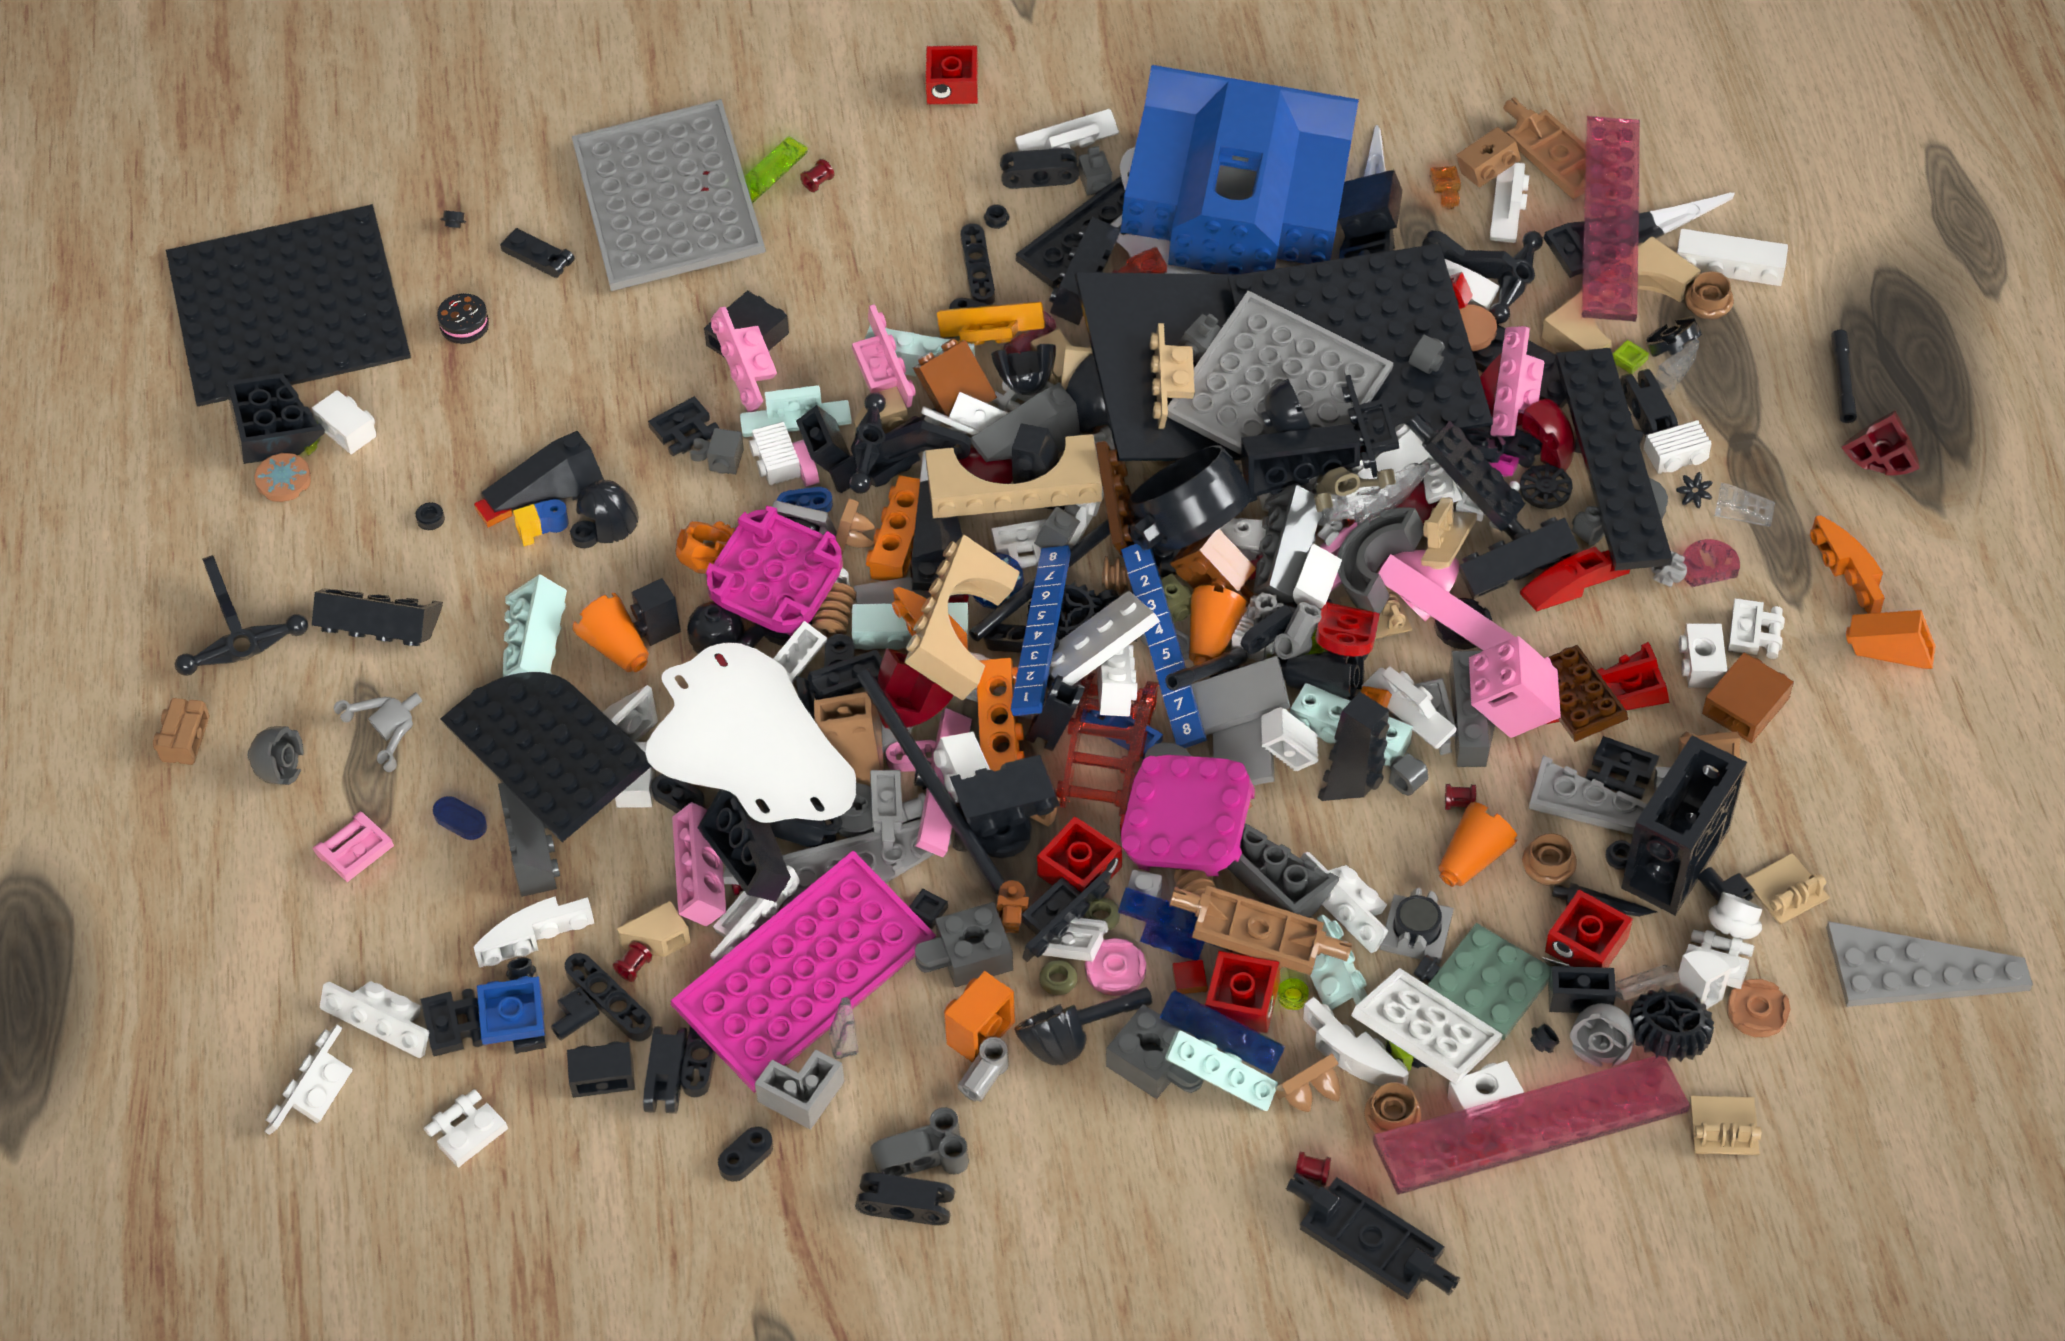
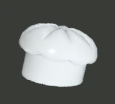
M1722 892L1718 905L1712 906L1709 909L1708 917L1711 924L1722 933H1730L1735 938L1751 939L1762 930L1759 918L1763 909L1743 898Z

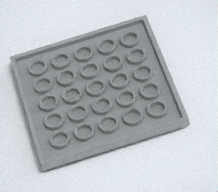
M1247 291L1194 367L1195 393L1193 399L1173 398L1168 405L1167 417L1241 454V437L1278 433L1273 426L1267 428L1261 412L1266 411L1263 403L1265 394L1278 382L1289 379L1312 428L1351 424L1348 409L1352 408L1350 402L1345 403L1341 388L1346 386L1345 376L1351 375L1359 405L1372 401L1393 369V362ZM1319 476L1310 479V483L1302 486L1312 491L1317 484Z

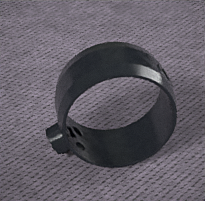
M1220 445L1206 447L1173 462L1142 483L1128 500L1133 516L1136 519L1129 526L1131 531L1129 535L1133 542L1138 544L1143 550H1149L1154 546L1158 552H1171L1197 542L1236 517L1250 502L1251 494L1247 482L1233 458Z

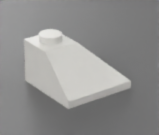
M648 685L610 705L603 711L634 742L642 738L658 722L652 688Z

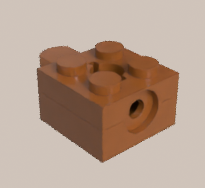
M1220 529L1197 542L1183 547L1170 562L1178 576L1186 580L1193 589L1204 585L1215 586L1213 591L1223 593L1224 588L1229 589L1246 599V607L1248 608L1250 598H1253L1254 594L1244 583L1256 568Z

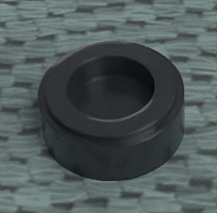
M425 503L415 513L418 526L424 530H435L442 526L445 520L443 509L437 503Z
M584 520L575 523L571 527V541L576 547L586 549L598 542L595 523Z

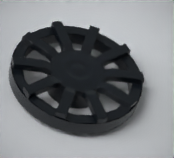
M1545 463V465H1533L1522 474L1520 493L1525 501L1532 506L1541 509H1554L1564 505L1572 494V479L1563 468L1559 469ZM1535 474L1537 476V479L1530 475ZM1558 476L1563 478L1557 481L1555 480ZM1526 480L1535 483V484L1524 485V483H1525ZM1567 484L1568 489L1558 485ZM1534 489V493L1530 496L1526 490ZM1557 491H1560V492H1563V493H1566V494L1563 496V498H1561V497L1557 494ZM1538 496L1542 498L1543 501H1538L1535 498ZM1554 497L1557 501L1548 502V499Z

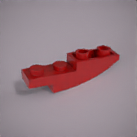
M1592 547L1572 555L1544 571L1522 588L1520 595L1537 612L1580 598L1583 595L1584 588L1629 574L1631 569L1615 571L1609 550L1600 552L1596 547Z

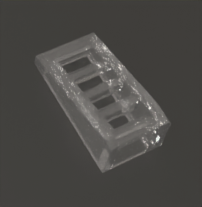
M1692 340L1684 346L1685 348L1682 351L1674 354L1659 365L1656 380L1660 388L1667 394L1671 395L1695 362L1700 343L1699 340Z
M1721 483L1714 516L1770 527L1775 502L1733 485ZM1748 507H1754V511L1749 510ZM1760 508L1765 509L1764 515L1759 514Z
M848 997L841 998L829 1032L833 1056L836 1059L854 1056L858 1053L855 1020Z

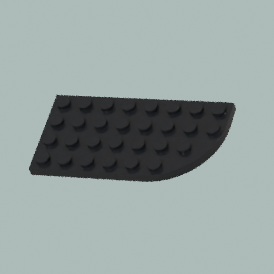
M524 672L494 680L474 689L470 695L440 718L443 724L562 843L652 767L648 763L645 752L574 685L564 678L550 673Z

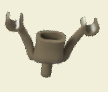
M1344 467L1330 470L1324 476L1320 475L1316 485L1317 494L1314 496L1317 512L1319 513L1325 508L1334 507L1331 495L1346 496L1362 487L1379 486L1380 489L1386 488V485L1396 484L1394 470L1384 469L1378 471V479L1360 478L1357 474L1350 473Z

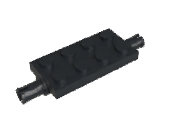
M1419 412L1406 423L1423 442L1421 445L1501 532L1505 531L1514 541L1516 540L1514 535L1526 530L1517 520V514L1526 504L1522 500V496L1517 490L1508 485L1499 470L1493 468L1485 460L1483 453L1465 438L1463 431L1459 427L1454 426L1449 421L1440 431H1435Z
M1298 1172L1293 1176L1295 1180L1291 1178L1288 1182L1286 1190L1309 1204L1310 1210L1300 1223V1230L1408 1300L1419 1284L1425 1280L1444 1291L1448 1296L1452 1294V1288L1455 1290L1460 1277L1455 1276L1436 1263L1443 1254L1445 1246L1338 1177L1335 1178L1330 1186H1321L1320 1188L1302 1177Z

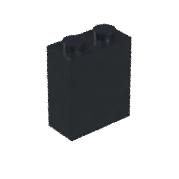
M1394 169L1344 182L1338 221L1347 240L1397 228L1403 189Z
M748 290L726 308L734 329L759 327L768 352L789 334L786 313L779 308L776 309L767 303L764 298L756 296ZM710 322L704 327L706 346L723 356L721 345L716 333L712 330Z

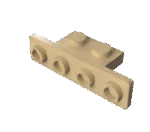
M1158 323L1156 333H1151L1150 349L1155 350V356H1152L1151 372L1156 373V379H1153L1152 395L1157 396V402H1154L1153 418L1158 419V429H1164L1168 416L1167 398L1193 399L1194 397L1192 346L1165 345L1164 323Z
M1441 498L1436 508L1432 509L1429 519L1424 522L1423 534L1424 537L1428 538V549L1421 559V565L1430 566L1433 569L1449 567L1475 524L1477 513L1453 511V498Z

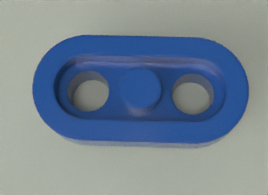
M824 487L788 490L781 493L777 498V501L827 513L833 507L832 494Z

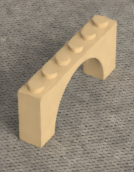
M1650 237L1644 243H1639L1626 257H1621L1608 271L1604 270L1590 285L1586 284L1572 299L1568 298L1554 313L1550 312L1542 323V338L1560 352L1610 348L1611 340L1598 328L1592 313L1594 308L1603 299L1621 291L1640 289L1659 292L1681 302L1685 299L1687 289L1700 275L1701 270L1654 237Z
M1093 434L1065 437V450L1057 465L1037 479L1018 484L993 483L974 476L959 463L953 448L925 450L933 518L1102 502V481Z
M965 535L956 543L950 542L943 553V556L946 558L936 571L938 578L929 588L928 592L931 596L921 608L924 614L914 626L913 630L916 631V634L906 646L909 652L904 662L962 701L978 686L985 665L978 661L964 647L954 632L948 614L949 596L970 594L984 598L998 606L1013 591L1020 573Z

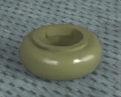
M1104 897L1100 900L1096 898L1090 903V908L1083 918L1106 921L1108 929L1111 930L1119 922L1120 910L1114 901ZM1103 910L1110 915L1105 919H1098L1093 914Z
M1054 960L1047 963L1040 972L1042 988L1052 995L1067 994L1074 989L1077 983L1075 968L1063 960ZM1061 973L1067 979L1062 982H1054L1050 977L1053 974Z

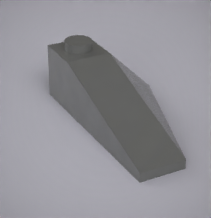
M1059 382L1038 393L971 437V442L986 462L1012 459V446L1020 424L1023 423L1047 428L1058 451L1062 452L1065 450V437L1081 435L1076 403Z

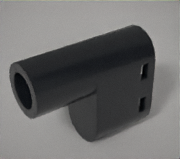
M1708 867L1698 876V880L1718 902L1722 892L1740 898L1744 897L1747 901L1753 898L1751 893L1755 891L1754 888L1740 873L1724 881L1712 867Z
M577 987L557 1000L566 1016L552 1024L551 1028L556 1037L562 1041L600 1015L599 1010L584 991Z

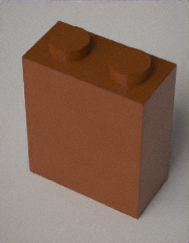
M953 338L941 345L942 351L935 355L932 352L920 357L918 359L919 364L913 367L936 411L949 417L959 392L985 403H989L997 398L966 340L956 341Z
M1744 652L1706 696L1702 714L1731 732L1738 731L1741 738L1753 743L1789 700L1794 681L1785 674L1763 664L1758 658H1754Z

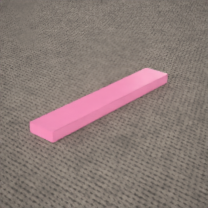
M1391 554L1378 572L1386 587L1482 651L1515 638V636Z
M945 708L941 713L934 751L941 737L970 732L972 719ZM933 758L931 767L945 787L943 774L940 768L936 767ZM927 788L916 846L944 857L948 851L952 826Z

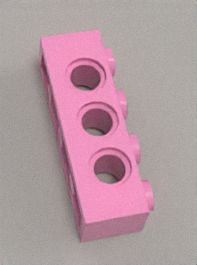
M691 802L672 816L678 914L707 927L726 913L723 862L698 829L708 809Z

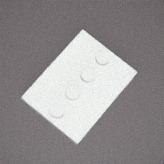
M1127 591L1059 641V647L1052 654L1049 675L1055 679L1058 674L1063 677L1062 682L1072 686L1160 621L1150 608L1130 591Z
M1398 968L1357 1004L1351 1015L1454 1084H1457L1499 1044L1503 1035L1401 968Z

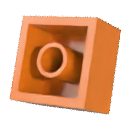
M986 971L977 979L973 978L967 984L964 993L957 1000L953 999L945 1008L947 1045L973 1063L980 1053V1045L985 1039L989 1037L1001 1038L1015 1023L1014 991Z

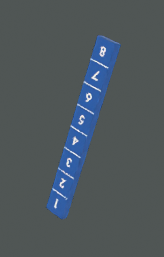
M1138 544L1123 548L1121 551L1133 594L1150 608L1160 621L1146 631L1145 636L1175 742L1183 748L1205 742L1207 739L1192 686L1188 685L1172 691L1165 683L1168 674L1186 668L1152 548L1143 550Z
M1069 545L1041 548L1012 698L1011 711L1013 716L1042 713L1071 556Z

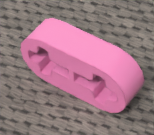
M804 440L793 442L794 450L799 459L804 486L808 487L819 484L816 465L809 455Z
M932 740L915 741L924 756L926 752L932 753V758H926L932 765L936 742ZM898 742L891 744L886 749V762L891 770H900V772L916 771ZM902 754V760H896V755Z

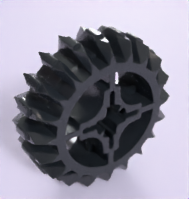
M1075 581L1071 585H1066L1065 583L1056 633L1059 641L1103 609L1100 598H1096L1094 590L1088 591L1086 584L1077 587ZM1031 601L1029 602V605H1028L1027 620H1028V615H1029V610H1030Z
M1660 988L1658 992L1649 990L1646 995L1640 994L1639 999L1634 1001L1629 1014L1634 1027L1635 1045L1643 1046L1644 1053H1655L1656 1058L1664 1056L1668 1062L1671 1058H1676L1680 1062L1685 1057L1693 1060L1695 1055H1702L1703 1051L1711 1043L1714 1031L1712 1013L1706 1010V1004L1698 1003L1697 997H1688L1686 991L1680 994L1676 993L1674 988L1670 992H1666L1663 988Z

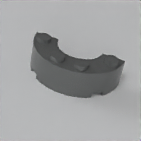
M1403 507L1380 512L1381 517L1370 522L1367 519L1364 520L1345 538L1337 555L1338 558L1342 559L1338 574L1349 598L1356 608L1377 613L1382 612L1390 595L1380 574L1376 572L1390 554L1414 552L1423 536L1424 527L1416 508Z

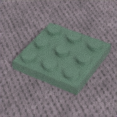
M1476 923L1427 986L1503 1034L1501 1039L1505 1040L1549 982L1551 967Z

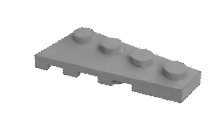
M1543 755L1529 809L1633 834L1635 823L1646 807V803L1621 791L1615 793L1605 788L1604 783L1595 779L1592 781L1577 775L1576 770L1568 766L1562 768L1552 763L1553 759Z

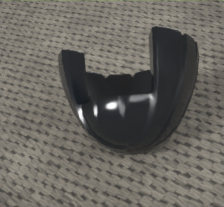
M1039 344L1036 351L1021 352V354H1007L1006 350H997L992 352L991 355L993 363L1004 383L1015 393L1031 395L1042 390L1047 384L1055 363L1056 345Z
M605 479L597 480V482H592L585 487L578 497L576 512L595 520L599 543L619 542V540L628 537V533L632 534L637 527L636 523L639 520L637 506L630 494L618 483Z
M1061 1004L1048 1008L1047 1012H1039L1014 1027L1016 1035L1025 1047L1038 1059L1050 1065H1063L1078 1058L1084 1050L1087 1041L1086 1033L1082 1029L1075 1005L1065 1009L1062 1008Z

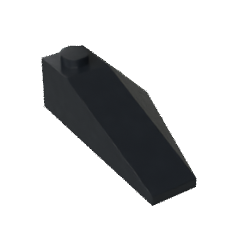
M575 431L552 441L482 491L481 496L494 512L508 509L513 511L530 504L572 497V500H578L585 487L592 482H597V480L604 478L592 449L580 433Z

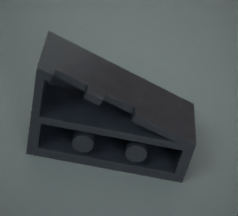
M1020 424L1012 446L1013 484L1037 479L1048 473L1060 461L1058 458V448L1047 428ZM1067 505L1057 507L1064 510ZM1056 506L1044 508L1054 510Z

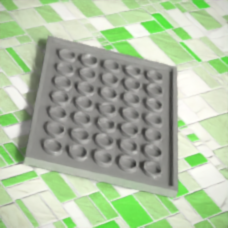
M722 99L572 136L611 291L766 252ZM704 171H710L708 175H703ZM702 187H707L709 191H701Z

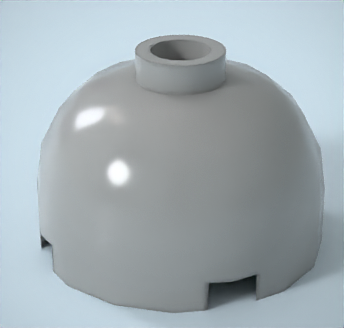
M1603 1003L1591 1005L1579 1013L1570 1032V1039L1573 1042L1572 1048L1575 1054L1583 1061L1594 1066L1602 1067V1062L1613 1063L1612 1066L1619 1065L1628 1059L1634 1045L1633 1024L1628 1015L1614 1005Z

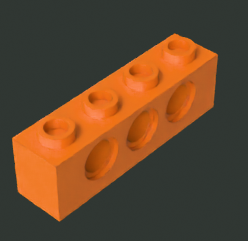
M899 475L896 486L892 485L890 488L889 506L883 508L881 529H876L874 549L868 551L866 566L870 567L871 579L888 581L906 578L912 558L920 479Z
M1011 657L979 660L985 665L977 686L980 748L990 770L999 771L1000 767L1007 762L1025 758L1024 751H1019V740L1024 739L1022 722L1018 723V716H1013L1011 711L1018 667L1014 666ZM1001 686L1007 688L1003 695H993L996 688ZM1001 714L1008 715L1004 723H994L997 716ZM1007 742L1010 744L1006 751H996V747L1000 743Z

